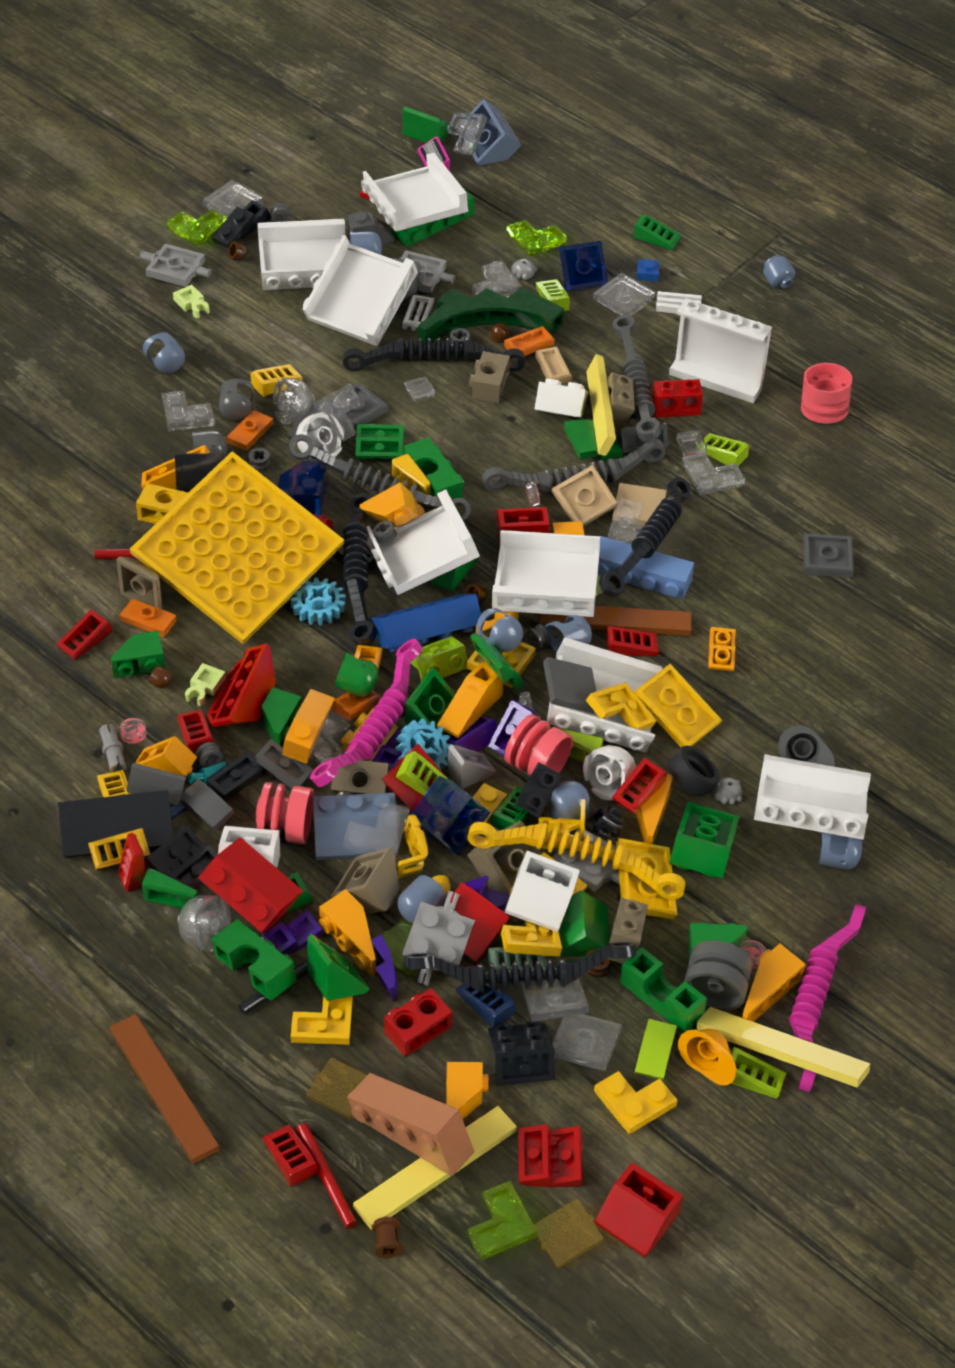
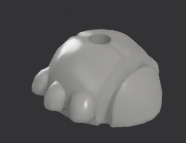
M528 259L517 260L511 267L512 275L524 280L532 278L538 270Z
M721 778L719 783L712 789V796L724 805H734L735 802H742L740 781L733 778Z

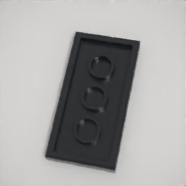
M168 790L58 802L64 858L91 855L88 843L143 828L148 848L160 847L173 836ZM126 839L120 840L122 849H124ZM115 842L110 843L111 851L117 852ZM104 845L99 847L100 854L106 853Z

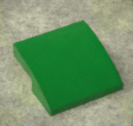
M593 420L564 422V430L580 460L598 456L602 461L623 457V452L616 440L606 456L598 454Z
M357 424L356 459H395L403 456L404 425Z
M474 633L471 635L475 650L503 683L509 681L517 691L526 686L522 677L490 640L480 634Z

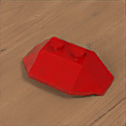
M268 644L247 648L243 654L244 657L234 665L226 676L206 715L213 727L254 723L260 719L262 704L276 684L271 649Z

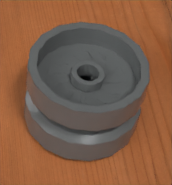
M705 941L697 944L692 949L684 981L707 997L705 1008L709 1009V1007L721 1011H730L739 1008L745 1001L753 962L743 949L731 943Z

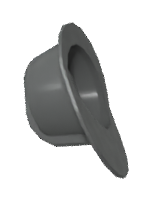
M803 725L792 726L786 729L780 736L778 748L782 758L835 766L831 750L810 727Z

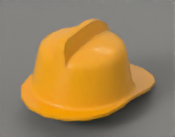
M702 1029L700 1031L687 1030L681 1034L678 1040V1050L687 1065L718 1085L727 1086L734 1081L736 1077L735 1061L731 1055L727 1040L721 1033L714 1029Z

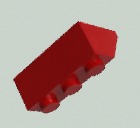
M241 837L220 852L198 877L264 934L276 925L303 893L301 888Z

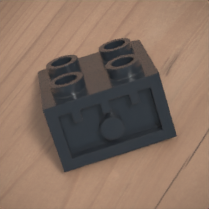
M528 1021L522 1025L499 1024L496 1027L488 1028V1035L494 1051L497 1086L556 1080L554 1046L545 1023Z

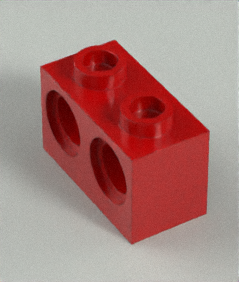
M700 379L654 381L652 398L655 405V418L701 415L703 392Z
M432 988L424 993L416 994L410 1002L400 1008L392 1009L384 1017L385 1035L405 1057L452 1028V1011Z

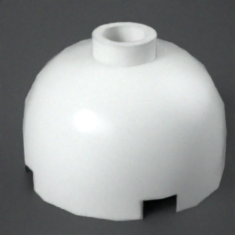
M319 412L306 417L299 424L296 435H307L312 440L313 445L319 448V450L321 449L334 457L342 450L340 445L341 440L344 439V433L340 423L334 416H328L324 412ZM303 441L297 443L302 453L307 451V443Z
M607 745L595 749L586 756L583 764V774L585 781L589 780L594 787L591 791L601 799L611 801L612 796L637 766L628 751L618 746Z

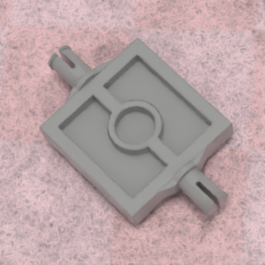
M164 244L154 254L145 251L140 253V260L150 262L146 268L147 277L187 287L193 277L197 275L207 278L211 276V269L201 267L205 262V254L169 244Z
M407 250L399 258L420 262L421 270L424 271L423 283L418 286V290L421 292L432 293L436 284L440 281L450 284L454 283L455 275L443 273L446 269V260Z
M585 830V837L589 834L591 844H594L598 837ZM601 839V846L604 847L607 842ZM567 848L562 856L559 855L558 850L552 857L559 863L580 870L578 878L587 884L586 888L593 892H596L603 884L611 880L620 885L619 873L617 870L612 869L611 860L608 861L605 867H602L600 857H598L594 864H591V856L589 854L584 861H580V852L577 851L574 857L570 858L569 849Z
M448 891L444 906L420 903L402 957L412 953H434L453 963L460 964L475 920L461 916L454 911L460 896L459 894L455 893L452 903H450L453 892ZM434 967L421 969L417 983L422 984L426 974L423 986H428L432 972L439 970Z

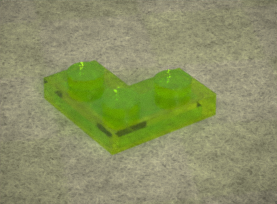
M211 209L196 220L181 211L168 220L166 225L168 230L199 247L211 238L227 217Z
M526 219L507 226V233L529 256L565 244L567 241V236L555 224L538 231Z
M511 1181L482 1192V1199L493 1219L471 1227L467 1231V1235L480 1261L537 1237V1230Z

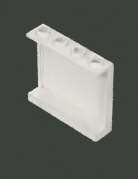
M435 153L426 155V167L373 181L369 174L363 171L364 180L361 181L364 193L369 195L372 204L375 203L379 213L384 215L387 224H390L395 231L468 212L466 191Z
M328 219L258 223L263 290L313 288L315 281L320 279L324 271L325 263L330 261L336 244L341 241L343 235L345 236V220Z
M343 235L341 241L336 244L330 261L325 263L320 279L315 281L311 295L305 299L303 311L309 321L378 346L418 273L415 263L407 258L401 263L349 243L347 236Z
M685 298L676 312L681 317L676 359L670 367L669 375L683 380L700 379L701 386L754 403L763 386L772 327Z
M446 490L437 493L442 506L394 528L397 532V537L388 544H378L370 526H367L370 535L367 541L388 587L394 586L397 595L480 557L469 531Z
M501 530L496 580L492 590V608L510 612L594 617L600 536Z
M565 637L556 653V659L592 667L596 691L624 682L635 691L662 670V666ZM549 702L547 722L550 725L604 738L603 740L609 743L645 753L655 738V734L651 733V728L642 731L629 727L620 714L601 719L597 714L558 706Z
M765 754L754 820L863 840L868 819V813H866L867 792L871 773Z

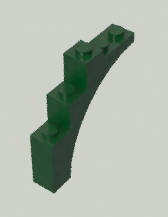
M522 287L510 294L508 298L485 288L479 294H476L473 299L451 288L439 297L437 301L438 309L419 324L417 333L418 339H422L423 345H426L428 338H431L433 342L457 328L496 325L498 323L529 330L543 326L553 335L563 326L564 308Z

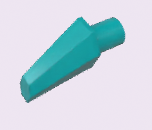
M226 762L202 768L198 773H189V783L192 784L197 779H200L207 785V779L226 767Z

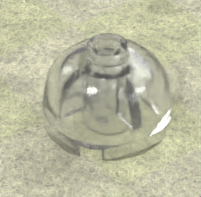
M281 378L282 381H277L273 393V404H277L278 411H274L275 417L281 425L296 424L314 408L315 397L308 385L296 378Z
M198 895L188 900L181 909L177 919L182 940L193 949L214 952L211 938L222 931L225 926L231 924L228 903L219 898V896Z

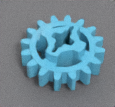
M315 578L312 583L307 580L305 586L302 585L291 598V608L294 615H300V621L308 619L309 625H312L314 621H318L320 626L325 620L328 623H332V617L339 619L340 612L345 611L346 596L343 594V588H337V582L328 584L327 578L323 582H319L318 578Z
M421 719L418 723L413 720L401 729V734L396 738L400 744L395 748L397 751L402 752L398 759L400 760L413 747L419 744L442 771L448 765V748L450 744H447L446 741L450 737L449 735L443 736L441 734L444 729L443 727L434 728V721L427 725L425 719Z

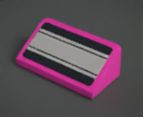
M438 136L418 148V153L425 167L427 166L426 155L435 153L450 172V159Z

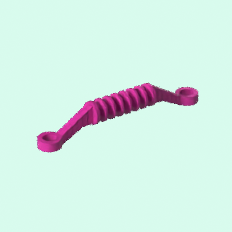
M416 639L405 642L397 650L393 684L385 691L383 697L375 706L374 711L370 713L369 718L365 720L364 725L356 733L345 754L329 759L314 769L310 778L317 787H323L330 783L337 776L338 768L357 763L356 760H371L374 752L378 750L379 745L383 743L384 738L387 737L389 731L393 728V724L402 715L403 710H405V703L408 700L407 690L410 662L418 657L423 650V647Z
M855 904L849 924L811 950L810 958L807 961V968L804 971V977L801 980V986L798 989V995L792 1008L793 1013L789 1018L795 1037L813 1043L811 1036L818 1027V1020L824 1007L823 1002L827 998L826 993L829 991V984L832 981L835 965L838 962L837 952L858 934L865 914V906ZM804 1069L798 1089L810 1093L816 1073Z

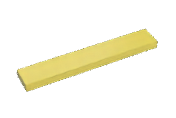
M596 354L586 372L598 454L606 456L616 440L604 358Z
M709 1007L697 1021L698 1031L702 1029L717 1030L729 1042L858 1088L870 1072V1063L712 1007Z
M499 1106L466 1127L475 1152L459 1170L516 1132L517 1126ZM419 1158L355 1201L353 1209L367 1226L373 1230L375 1220L382 1217H392L451 1176L424 1159Z

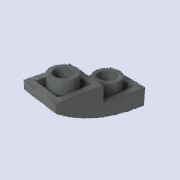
M197 779L182 793L181 801L214 831L224 825L235 813L221 797L200 779Z

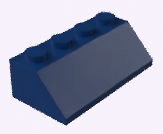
M459 594L371 617L369 622L376 629V637L381 648H390V652H394L411 639H416L421 645L428 643V638L437 636L438 639H444L453 636L452 631L460 629L462 633L476 630L481 612L476 594Z

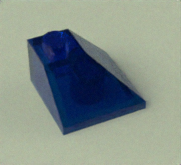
M602 241L558 247L565 291L608 285Z

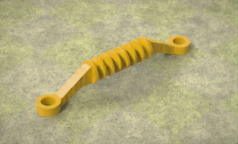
M476 822L469 829L468 841L477 848L487 849L494 846L523 843L540 850L544 843H548V852L551 853L554 847L558 846L559 855L561 856L567 848L569 849L570 858H573L577 851L580 852V861H584L589 854L591 856V864H594L598 857H600L602 867H605L608 861L611 860L613 870L620 869L632 872L636 877L656 890L663 898L674 900L681 898L684 894L685 881L681 876L674 873L658 874L650 866H647L644 861H641L638 856H635L633 852L629 851L623 843H619L616 849L613 850L612 840H608L606 845L602 847L601 837H598L594 844H591L589 834L586 835L583 841H580V833L576 831L572 838H569V829L566 828L562 835H558V826L556 825L550 833L545 822L543 824L496 831L488 823Z

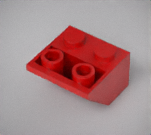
M547 507L495 510L499 547L501 530L549 533L550 524Z
M631 1162L613 1185L594 1224L646 1258L680 1214L683 1195Z

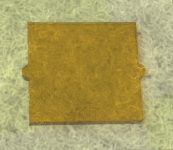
M330 1058L322 1072L316 1074V1080L307 1092L306 1097L352 1119V1108L347 1096L367 1075Z
M578 1198L531 1226L542 1243V1251H547L558 1269L604 1241L603 1236L593 1223L594 1217L588 1215Z

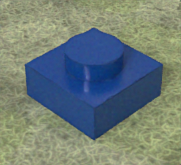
M638 259L636 280L658 282L659 261Z

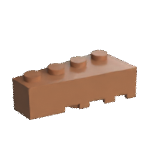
M369 1073L347 1096L352 1108V1115L358 1121L369 1125L452 1177L475 1152L461 1114L454 1107L372 1073Z

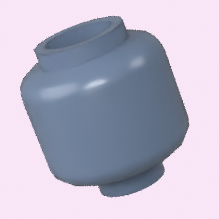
M775 255L765 262L763 275L773 288L782 287L785 289L793 283L796 271L786 257Z

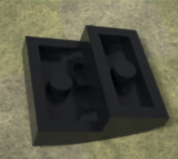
M175 453L176 490L189 493L224 459V453Z
M186 824L144 861L151 869L196 890L203 884L198 877L218 854L209 843L204 845Z

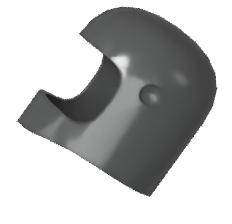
M237 378L227 380L221 385L219 410L225 418L232 421H240L251 413L254 387L250 381ZM241 384L248 387L251 395L246 397L237 393V386Z
M213 430L192 432L193 450L206 445L210 453H224V458L227 457V441L221 432Z

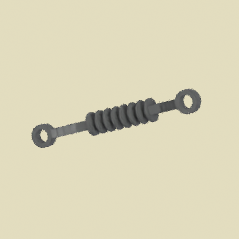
M622 315L614 319L612 324L615 335L623 339L627 361L624 362L622 370L625 376L633 379L635 408L633 415L641 420L636 425L637 435L643 441H651L661 434L660 424L658 420L651 418L655 413L651 388L643 360L636 358L631 334L636 330L635 320L629 315ZM647 428H653L652 430L644 431Z
M296 435L289 443L290 453L294 458L305 460L311 457L342 474V481L346 482L352 476V485L361 480L362 489L369 483L370 492L379 487L380 494L399 483V477L390 482L389 473L382 479L381 470L379 469L372 475L371 466L366 471H363V463L361 462L355 468L354 459L350 458L349 462L336 459V457L315 447L307 435ZM300 441L307 443V451L304 453L297 452L294 449L296 443ZM405 480L402 485L406 488L408 487V481ZM414 484L409 491L417 499L419 505L433 509L442 506L438 497H432L417 491L418 485ZM463 498L453 499L454 505H462L465 508L466 513L460 517L463 522L467 521L471 512L470 504Z
M654 439L647 441L643 446L631 452L623 459H608L606 467L602 460L598 461L597 468L594 462H590L589 466L593 465L605 484L607 476L611 482H616L643 460L649 463L661 460L666 454V449L661 440ZM584 463L580 464L578 471L577 467L572 465L570 473L566 467H562L561 475L558 469L554 468L552 476H550L548 470L530 475L506 471L500 467H492L484 472L482 480L485 488L490 491L500 490L506 484L534 490L535 486H537L538 491L541 490L550 494L552 493V486L555 487L586 469ZM495 477H499L497 480L490 481Z

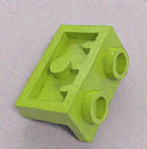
M450 636L423 646L422 652L410 664L419 670L422 681L430 669L433 668L442 678L466 669L468 659L465 645Z

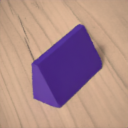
M481 716L459 738L449 734L450 738L446 743L478 752L489 745L498 727L496 720Z

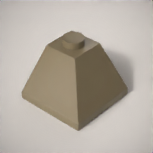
M119 556L116 561L121 594L129 599L133 598L162 609L158 573L145 566L138 559Z
M519 821L503 830H513V828H520L525 825L522 821ZM520 843L494 846L487 849L475 847L468 854V857L481 877L489 876L488 883L502 893L509 894L526 852L530 851L538 855L542 853L534 846Z
M388 847L356 856L332 893L331 898L346 889L364 907L366 914L370 915L389 910L394 904L393 899L399 891L394 850Z

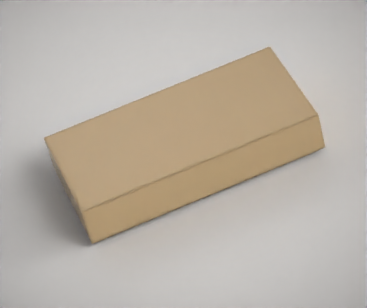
M557 347L536 350L535 357L546 379H554L562 383L571 382L572 375Z

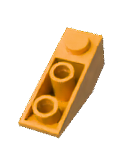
M481 662L466 676L438 722L437 728L443 727L444 732L459 738L503 696V682L489 665Z
M345 889L319 906V925L326 934L330 933L336 939L342 951L348 952L354 958L356 965L361 970H366L374 977L376 975V958L364 907Z

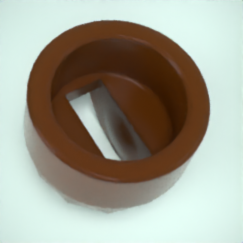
M232 242L228 250L229 258L233 260L244 259L247 254L244 245Z
M503 323L494 325L491 330V339L496 343H504V340L509 339L507 326Z
M471 584L466 588L465 594H476L479 604L487 598V590L480 584Z
M157 666L149 679L151 685L161 689L168 687L172 681L170 672L162 666Z

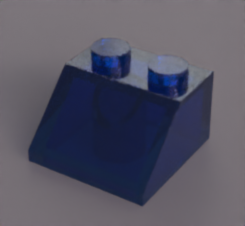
M303 460L280 475L278 488L312 515L316 513L317 516H321L328 484L327 466L317 461Z

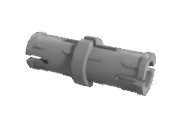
M106 724L99 729L103 743V755L108 760L110 772H115V767H117L118 771L124 770L125 772L127 766L122 754L124 750L123 745L118 740L115 726L109 724V733Z

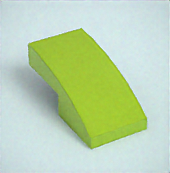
M652 1019L648 1020L635 1074L664 1081L677 1029L676 1025Z

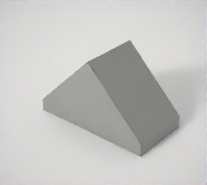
M453 744L449 746L448 773L461 790L489 778L497 772L483 753Z

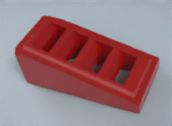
M91 609L56 645L76 660L105 639L113 629L106 619ZM87 631L90 635L86 636L84 633ZM78 637H80V638L83 639L84 641H83L82 643H80V642L77 641L76 639H77ZM73 643L77 648L73 650L67 645Z
M607 626V650L625 656L659 655L656 633ZM645 642H650V646H646Z
M202 709L177 716L185 746L193 754L196 755V751L201 745L213 742Z
M644 758L612 796V800L634 814L667 780L666 771ZM646 774V775H648L649 777H651L653 780H652V781H649L648 779H646V778L643 777V776ZM640 781L647 785V787L643 788L637 782ZM633 787L634 789H636L637 791H639V792L641 793V795L638 796L637 794H635L634 792H632L630 789ZM627 794L636 801L632 804L624 799L623 796Z
M133 832L127 834L118 871L127 892L142 888V882L146 875L144 853Z
M290 1124L262 1137L263 1142L290 1187L317 1175L315 1160ZM288 1136V1139L276 1145L274 1144V1141ZM290 1144L293 1145V1147H291V1148H289V1149H287V1150H285V1151H283V1152H280V1151H279L280 1149H282V1148H284V1147H286V1146H288V1145H290ZM295 1152L298 1153V1155H296V1156H294V1157H292V1158H290V1159H288V1160L285 1159V1157H287V1156H289V1155H291V1154H293V1153H295ZM300 1160L303 1161V1163H301V1164H299V1165H297V1166H295V1167H293V1168H291V1166H290V1165H292V1164H294V1163H296V1162H298V1161H300Z

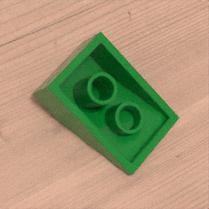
M687 802L669 863L682 870L691 869L701 872L710 878H723L740 816Z

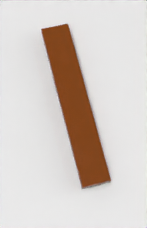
M595 606L594 617L582 616L589 623L591 630L606 631L607 626H614L661 635H691V612ZM540 613V624L545 627V625L553 621L565 623L566 617L569 615Z
M134 1014L110 1026V1033L191 1163L195 1164L220 1151L217 1141L137 1015Z

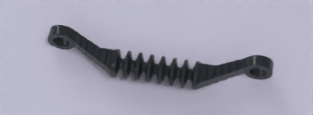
M400 338V340L394 341V343H389L367 353L357 348L348 349L343 354V366L349 371H359L365 366L386 359L394 358L403 361L405 354H408L410 361L413 360L414 354H417L419 361L422 360L423 354H426L428 361L431 360L432 354H435L437 361H440L442 354L445 355L446 361H449L451 354L454 355L455 361H458L460 354L463 355L464 361H468V359L481 358L483 351L508 355L510 359H519L516 362L509 361V371L514 372L521 370L525 366V355L523 351L516 348L508 349L501 353L481 344L479 345L476 342L473 343L468 338H464L462 345L459 344L458 338H455L453 345L450 344L449 338H446L444 345L441 344L440 338H437L435 345L432 344L431 338H428L426 345H423L421 338L418 339L417 345H414L412 338L409 339L408 345H405L404 339ZM358 358L359 361L351 362L349 359Z
M676 477L668 483V498L662 499L632 541V552L616 571H609L600 578V588L608 597H616L624 591V578L642 558L652 557L682 514L681 502L690 497L692 493L690 484L684 478ZM609 580L613 582L615 588L610 584Z
M360 493L351 500L349 507L354 515L343 528V587L350 593L356 624L350 630V638L357 646L370 645L377 635L376 629L368 620L364 600V591L368 588V529L364 524L368 515L359 506L372 498L368 493ZM367 631L364 636L359 637L362 632Z
M613 942L598 948L580 960L564 961V959H559L557 968H554L552 961L548 960L546 968L543 969L540 960H536L534 969H531L528 961L524 962L523 970L519 969L517 962H513L511 970H508L505 962H502L500 971H496L494 963H490L488 972H485L482 963L476 966H460L434 953H412L405 955V968L427 969L434 967L455 979L457 978L460 982H464V984L479 990V992L484 991L486 983H489L491 990L495 991L498 982L501 983L503 991H507L509 982H512L514 989L518 990L520 981L524 982L526 990L530 989L532 981H535L537 988L541 989L543 980L547 981L549 988H553L555 979H558L561 988H564L607 958H630L636 956V947L633 942Z

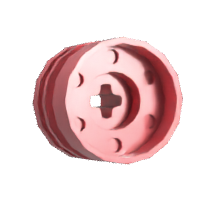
M819 363L809 367L804 372L801 402L803 415L811 421L823 424L837 423L843 420L849 412L852 386L850 371L834 363Z
M530 714L518 724L507 743L504 759L507 764L516 766L520 771L527 770L529 776L538 762L560 773L570 756L573 747V737L557 727L550 729L547 721H543L540 717Z
M266 782L257 804V829L278 830L279 836L282 829H284L285 838L288 843L305 845L309 837L313 815V788L295 785L290 796L286 797L285 784H279L275 793L274 783Z

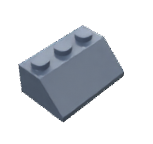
M483 99L456 127L478 165L508 160L521 146L501 111L486 99Z
M395 793L313 797L316 860L355 858L356 856L391 847L394 850V855L398 856Z

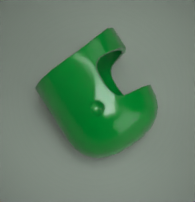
M345 652L334 687L355 696H367L373 691L377 683L378 668L371 661L357 659L353 654Z

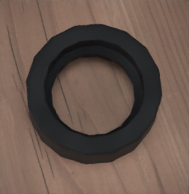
M688 745L681 747L668 762L672 777L682 788L695 796H706L720 780L719 772L714 763L703 752Z

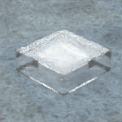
M426 376L405 382V389L413 402L435 397V390Z
M700 430L677 433L676 440L684 456L706 452L707 446Z

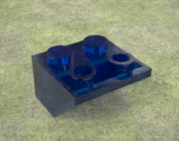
M439 776L411 815L417 816L421 824L420 829L424 831L425 835L455 855L460 856L469 843L468 833L471 825L476 822H484L491 812L454 781Z

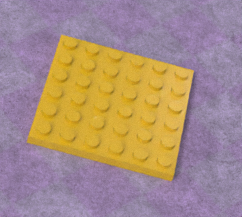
M232 451L130 548V553L145 566L157 572L160 578L244 645L344 544V539Z

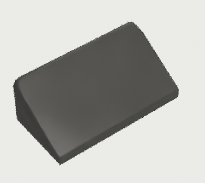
M133 763L127 792L136 794L168 790L169 803L178 806L184 790L186 777Z

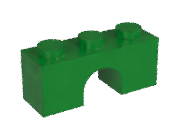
M428 437L404 446V455H410L424 475H427L426 477L431 483L432 497H438L437 493L446 490L451 500L462 498L465 486L464 480L460 474L454 471L451 462L444 458L438 445H434Z
M236 919L211 938L215 957L232 971L237 970L244 964L253 963L248 967L252 987L270 1001L297 981L294 970L296 966L292 958L276 950L271 941L264 940L258 936L250 925L245 926Z
M641 947L636 951V956L628 958L622 964L620 983L668 1022L676 1025L677 1029L682 1033L692 1029L705 1013L707 997L686 981L678 988L671 985L663 974V963Z

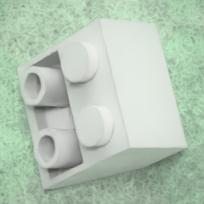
M546 379L545 383L539 382L535 403L536 411L577 418L583 417L589 392L584 389L582 384L569 382L568 386L561 385L562 382L554 379Z
M224 826L218 854L241 837L277 868L280 859V836L278 830Z
M527 851L519 867L504 913L558 932L580 870Z

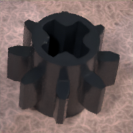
M607 804L605 808L602 806L598 807L591 817V823L594 825L592 831L607 840L610 835L613 837L618 836L625 825L624 819L621 818L623 812L610 804Z

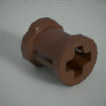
M382 1217L374 1221L373 1231L377 1235L376 1256L380 1258H393L403 1252L402 1244L398 1239L399 1219L395 1217Z

